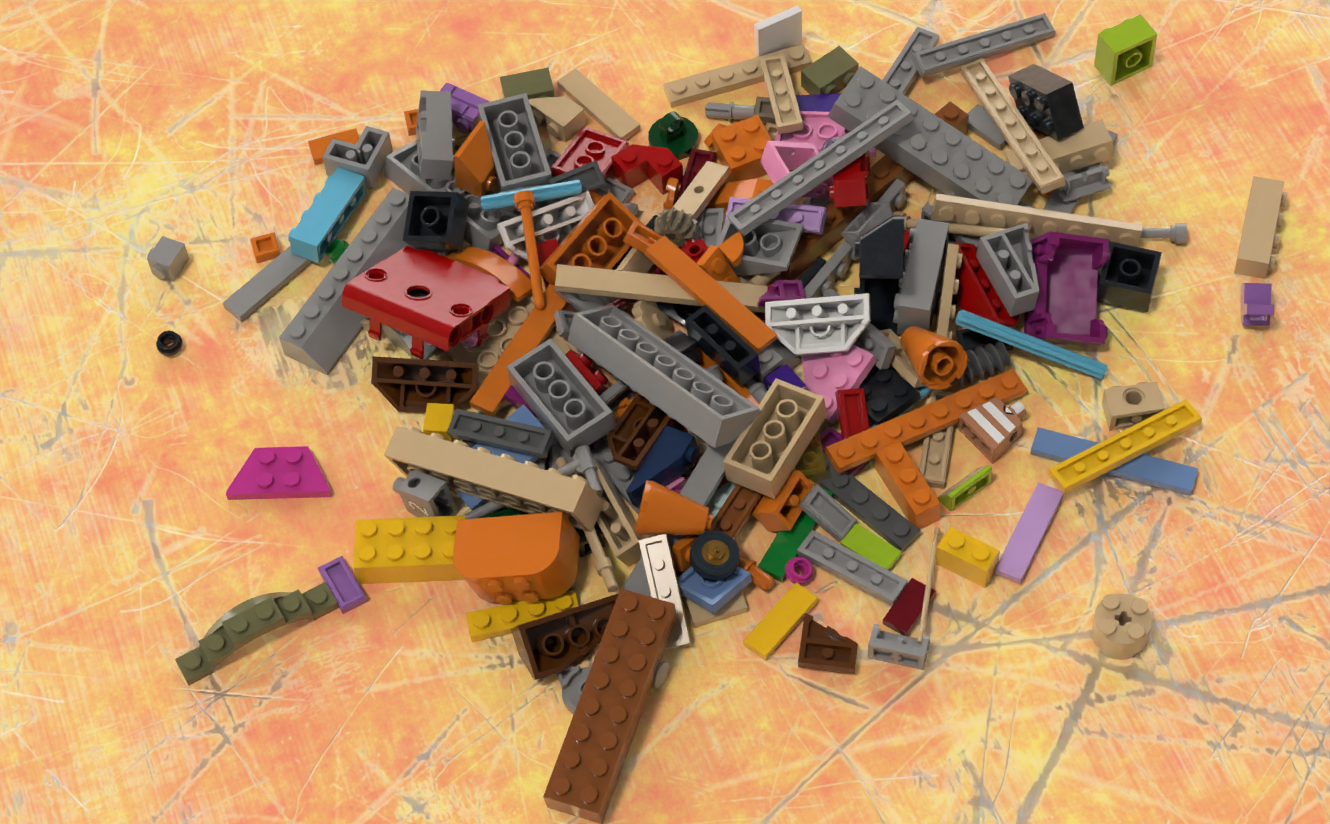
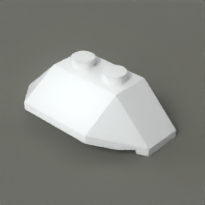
M589 191L531 211L536 243L556 238L558 245H560L594 206ZM520 215L498 223L497 227L506 249L528 262L522 216Z
M869 293L765 302V324L777 334L776 338L795 355L846 352L871 321Z

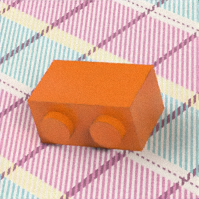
M800 470L792 471L777 497L773 499L763 495L752 514L769 532L790 531L802 512L798 505L814 485Z

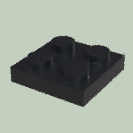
M891 367L882 370L878 369L864 379L859 388H864L868 420L875 426L896 418L921 400L920 392Z

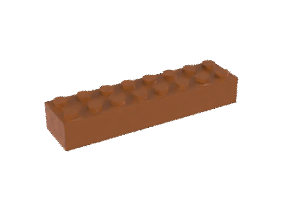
M620 588L543 795L547 808L595 823H603L649 696L656 669L662 660L677 618L674 603Z

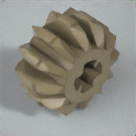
M672 207L671 210L663 209L655 219L654 231L661 236H666L670 241L677 244L680 249L681 247L683 248L686 241L696 239L698 221L692 219V214L684 213L683 209L681 211L675 207Z

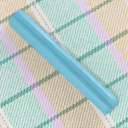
M573 180L486 195L480 198L481 207L484 211L515 206L514 194L524 190L534 192L535 202L582 194V185L580 180Z

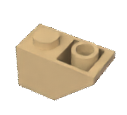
M566 96L533 98L529 100L536 125L540 124L553 137H558L564 142H567L586 125L584 108Z

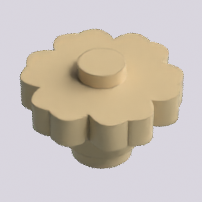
M639 300L634 303L632 313L635 321L662 340L673 334L671 330L672 323L669 317L660 310L656 301Z

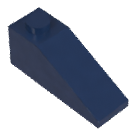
M667 425L665 426L626 490L632 505L639 506L641 504L646 480L654 481L666 487L686 473L691 464L696 462L700 449L694 435Z

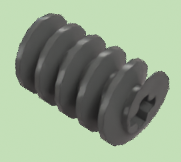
M996 341L995 345L991 343L986 344L985 349L981 346L976 347L975 352L971 349L966 350L965 352L968 356L966 369L960 379H955L963 387L965 386L964 378H968L969 382L973 384L975 383V375H978L980 380L983 381L985 380V372H988L990 377L995 376V369H998L1000 374L1005 372V366L1010 365V360L1003 342Z

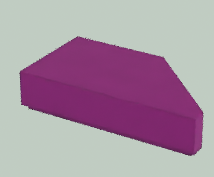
M776 280L767 292L759 298L757 305L765 307V302L806 299L802 281Z

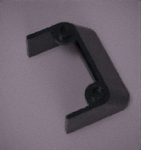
M904 215L891 216L861 235L860 241H855V258H860L859 288H854V294L869 293L870 323L878 330L891 329L898 337H900V334H897L898 324L893 323L895 296L900 290L899 279H903Z

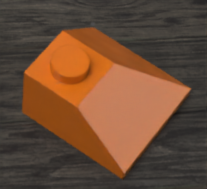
M482 120L479 121L454 155L455 186L479 198L484 196L487 191H491L496 183L490 143L485 122Z

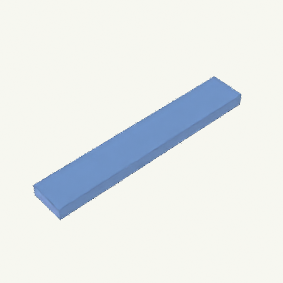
M1038 427L1030 454L1063 462L1098 444V442ZM1142 454L1105 474L1191 496L1199 468Z

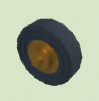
M708 531L701 534L694 540L690 549V563L693 570L699 576L708 580L719 581L728 578L735 572L740 561V550L736 541L730 535L721 531Z

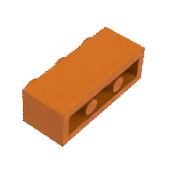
M896 442L877 451L875 470L907 520L918 529L939 521L940 502L901 442Z

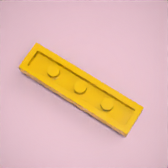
M574 589L552 599H540L533 603L519 601L465 614L471 642L512 634L511 628L579 605Z

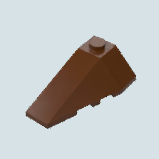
M618 594L511 628L519 656L532 678L537 680L563 671L601 642Z

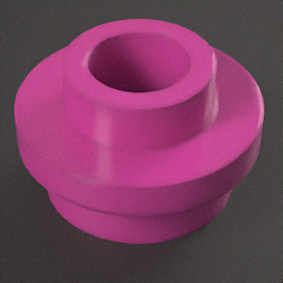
M794 557L787 562L785 574L792 583L795 584L797 582L802 585L811 579L813 574L812 565L806 558ZM794 568L800 569L802 575H798Z

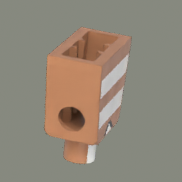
M993 398L959 415L958 430L993 464L1020 437L1022 428L1020 418L1026 415L1027 412L1019 401L1007 407L999 398Z

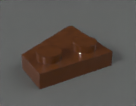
M805 614L798 667L855 674L858 643L848 637L839 635L830 626H822L813 620V616Z

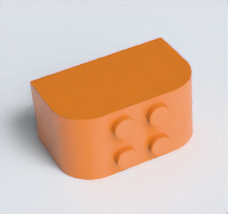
M563 512L457 520L453 563L456 570L481 599L500 604H510L512 601L533 603L540 599L556 598L564 594L573 585L577 576L581 537Z

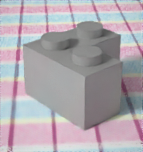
M366 126L356 145L333 138L322 157L327 176L333 175L337 167L365 176L366 187L373 189L385 167L386 156L393 152L390 134L387 131Z

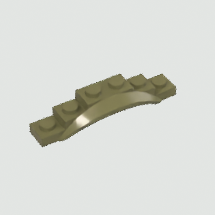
M326 582L302 594L298 589L294 592H274L251 598L238 604L221 616L207 631L203 639L198 641L199 646L176 658L175 661L189 686L214 673L213 669L218 664L254 639L296 621L312 617L315 621L338 609V602Z

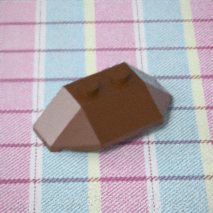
M373 356L371 383L397 411L426 413L427 403L454 404L456 410L478 389L479 363Z
M641 394L638 395L615 424V429L607 435L614 462L639 470L666 425L682 431L684 426L675 419L670 418L659 407L652 405Z

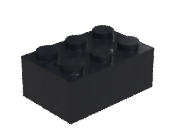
M1032 64L1008 76L1010 82L1009 92L1014 98L1017 109L1029 126L1056 140H1060L1084 128L1073 82L1036 64Z

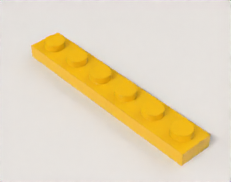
M1185 399L1049 468L1048 475L1061 492L1066 494L1200 425L1202 417L1189 401Z

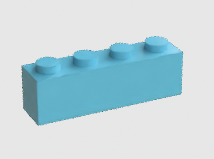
M337 167L333 175L328 176L324 188L321 192L316 193L310 208L303 212L301 221L289 233L288 241L290 242L292 254L316 263L321 261L329 245L336 239L366 195L365 176Z

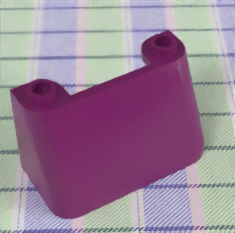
M1052 231L1030 241L1032 245L1031 253L1036 268L1039 294L1035 309L1025 312L1024 333L1054 345L1100 346L1105 344L1108 328L1103 320L1096 319L1098 269L1109 261L1110 249L1108 247V239Z

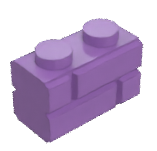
M446 82L440 91L451 92L453 124L462 132H472L480 121L478 105L489 101Z

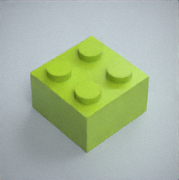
M1141 14L1128 18L1116 26L1104 29L1098 33L1094 62L1095 68L1111 86L1152 67L1158 34Z

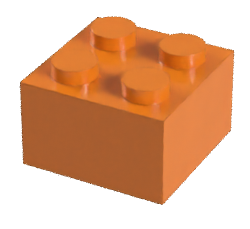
M759 115L711 132L713 150L716 152L720 164L730 169V175L728 176L730 182L755 179L767 174L760 161L767 140L772 141Z

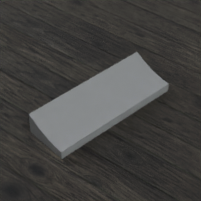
M417 141L386 156L384 176L405 193L410 195V191L458 192L469 201L464 240L474 248L490 250L492 252L495 245L498 244L500 246L503 243L497 224L521 215L518 211L509 216L498 215L495 209L484 211L479 197L455 186V170H451L450 180L420 179ZM487 191L484 196L492 195L495 193L492 191Z

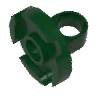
M672 111L652 124L648 132L649 146L668 148L678 160H682L690 156L692 148L696 149L698 130L689 119L681 117L677 112Z

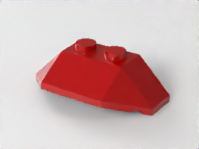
M954 242L953 244L959 245L958 253H962L961 267L956 269L955 279H959L957 295H954L961 309L1004 326L1015 327L1018 323L1019 315L1010 317L976 257L977 247L970 243Z

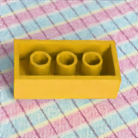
M466 516L355 520L353 569L357 582L359 584L465 580L454 566L453 552L457 520L466 519Z

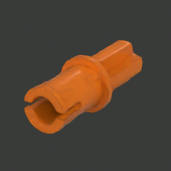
M740 553L738 566L751 573L752 582L764 591H768L775 582L773 577L756 566V561H750Z

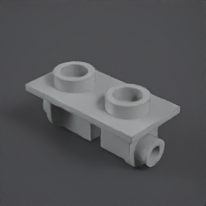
M1099 165L1097 168L1069 177L1064 176L1066 185L1057 188L1063 203L1111 189V185L1106 178L1110 174L1107 166Z

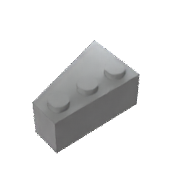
M421 90L416 121L420 179L450 180L451 170H455L453 155L455 151V138H452L451 92Z
M1028 222L980 237L976 253L979 263L1010 317L1034 310L1039 294L1036 268L1031 253L1032 245L1028 236Z

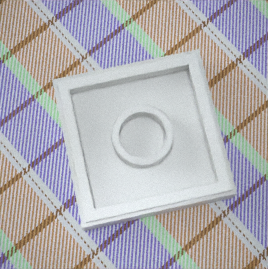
M798 5L754 24L755 57L802 44V10Z

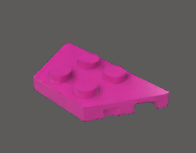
M308 446L254 448L227 489L226 496L228 500L331 497V490Z

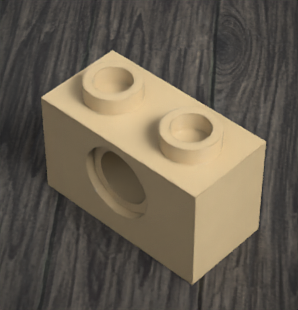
M1139 382L1136 385L1113 386L1109 389H1104L1102 407L1109 431L1130 428L1165 410L1158 382Z

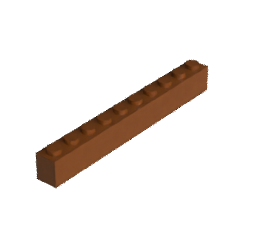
M951 101L934 114L963 134H968L969 115ZM883 156L871 166V176L868 177L869 201L877 202L896 179L904 182L906 186L917 175L888 156ZM830 200L823 206L828 209L823 235L802 232L788 270L781 271L780 274L787 280H794L818 256L824 255L843 239L841 233L867 205L835 207V201L831 202Z

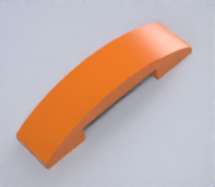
M463 247L462 251H454L446 256L449 259L498 278L499 283L510 287V298L517 302L532 293L531 280L516 266L497 254L480 248Z

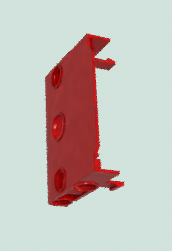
M406 246L349 281L342 292V307L370 318L368 335L377 341L382 340V324L412 336L410 353L417 358L423 359L424 341L446 351H449L450 347H455L459 342L461 343L477 331L478 346L488 341V323L510 307V287L499 283V279L430 250H417ZM412 289H424L430 294L418 298L408 295L407 292Z

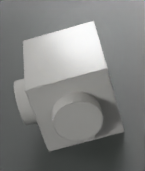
M165 236L161 237L156 246L149 251L147 257L151 272L155 277L159 279L165 278L173 282L189 260L185 244Z

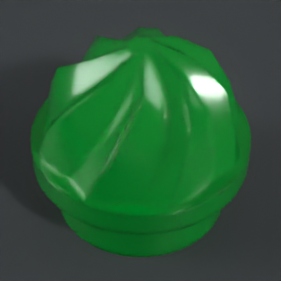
M340 239L334 240L326 250L329 261L336 263L349 246V243Z

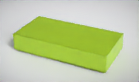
M857 523L840 542V545L889 571L902 556V551Z

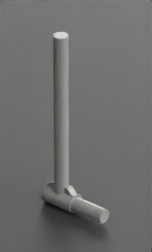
M587 445L579 446L575 450L572 458L573 461L557 470L561 471L564 476H568L576 471L586 476L589 486L595 489L597 495L600 496L603 490L596 474L597 468L590 448ZM488 502L464 515L466 519H475L491 514L505 506Z

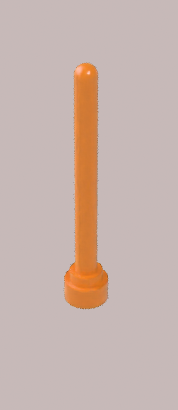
M524 190L514 194V204L522 216L534 305L537 309H543L545 301L531 212L535 205L534 192Z

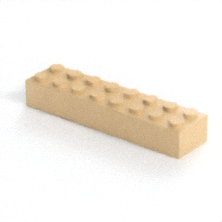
M397 426L384 453V456L405 476H409L412 471L417 470L445 481L450 490L528 514L563 512L574 528L590 533L604 504L597 495V491L588 485V481L583 477L573 475L570 478L554 468H549L548 471L540 469V466L530 461H525L524 464L516 462L515 458L507 454L496 456L490 450L483 447H477L476 450L460 440L449 442L439 434L431 433L429 436L413 426H408L407 429Z

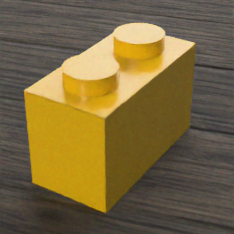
M950 526L937 546L936 564L985 588L995 573V568L999 562L1000 550Z

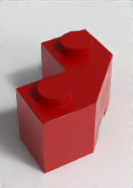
M632 144L611 156L613 175L620 183L630 188H634L649 179L664 195L668 192L666 190L668 179L675 178L679 180V185L682 183V163L668 148Z
M869 151L833 175V186H830L829 192L831 202L835 201V207L870 204L868 177L871 176Z

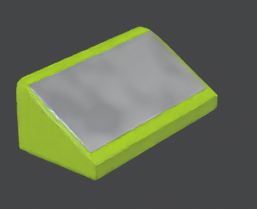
M986 465L977 468L938 496V500L949 511L954 510L991 483L992 466Z

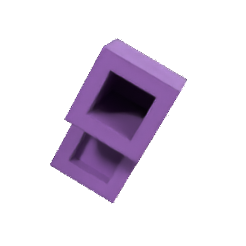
M1241 283L1242 325L1270 326V316L1274 315V305L1271 304L1272 284Z

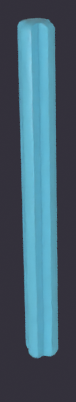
M960 310L956 316L955 323L959 326L1096 378L1102 379L1107 372V365L1105 363L965 310Z

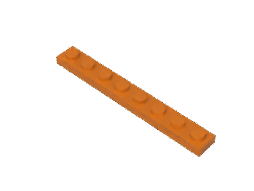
M1010 369L827 446L825 453L839 474L875 459L877 451L900 441L905 446L959 423V415L993 398H999L1003 403L1019 398L1026 394L1027 388L1015 370Z

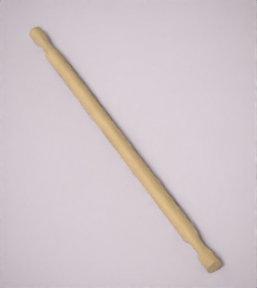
M935 527L934 530L935 536L932 543L919 627L920 633L917 640L919 644H922L923 632L925 631L938 535L940 534L939 527Z

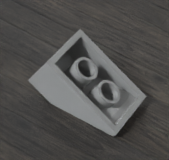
M728 217L716 244L717 247L738 232L730 223ZM768 219L745 236H742L745 246L741 262L736 267L729 261L728 263L735 274L741 276L787 271L804 229L803 224Z

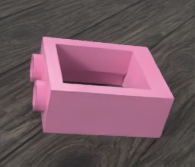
M767 140L760 163L773 184L791 173L789 169L798 168L817 155L819 151L813 143ZM833 175L802 197L828 198L830 186L833 183Z

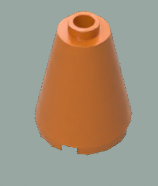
M918 326L909 327L903 332L900 339L901 346L917 376L925 386L933 390H942L952 386L950 382L955 378L960 379L966 369L968 356L959 342Z
M646 480L634 533L640 535H701L704 533V530L710 531L713 514L708 513L709 507L654 481Z

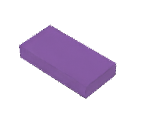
M343 556L318 567L322 579L328 585L343 614L368 602L366 595Z

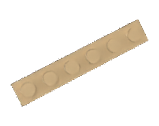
M800 44L663 83V90L670 107L674 108L764 82L760 58L784 54L789 74L801 71L812 64L805 45Z

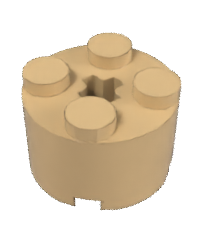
M1124 593L1107 594L1103 597V600L1095 610L1091 634L1094 644H1097L1104 655L1112 659L1126 660L1145 649L1152 625V615L1148 608V603L1142 598Z

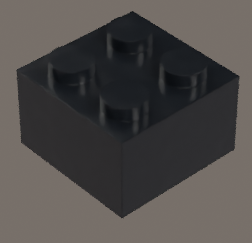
M410 191L403 241L415 249L462 251L469 201L458 192Z
M1109 241L1110 258L1102 268L1098 283L1097 301L1148 312L1162 252Z

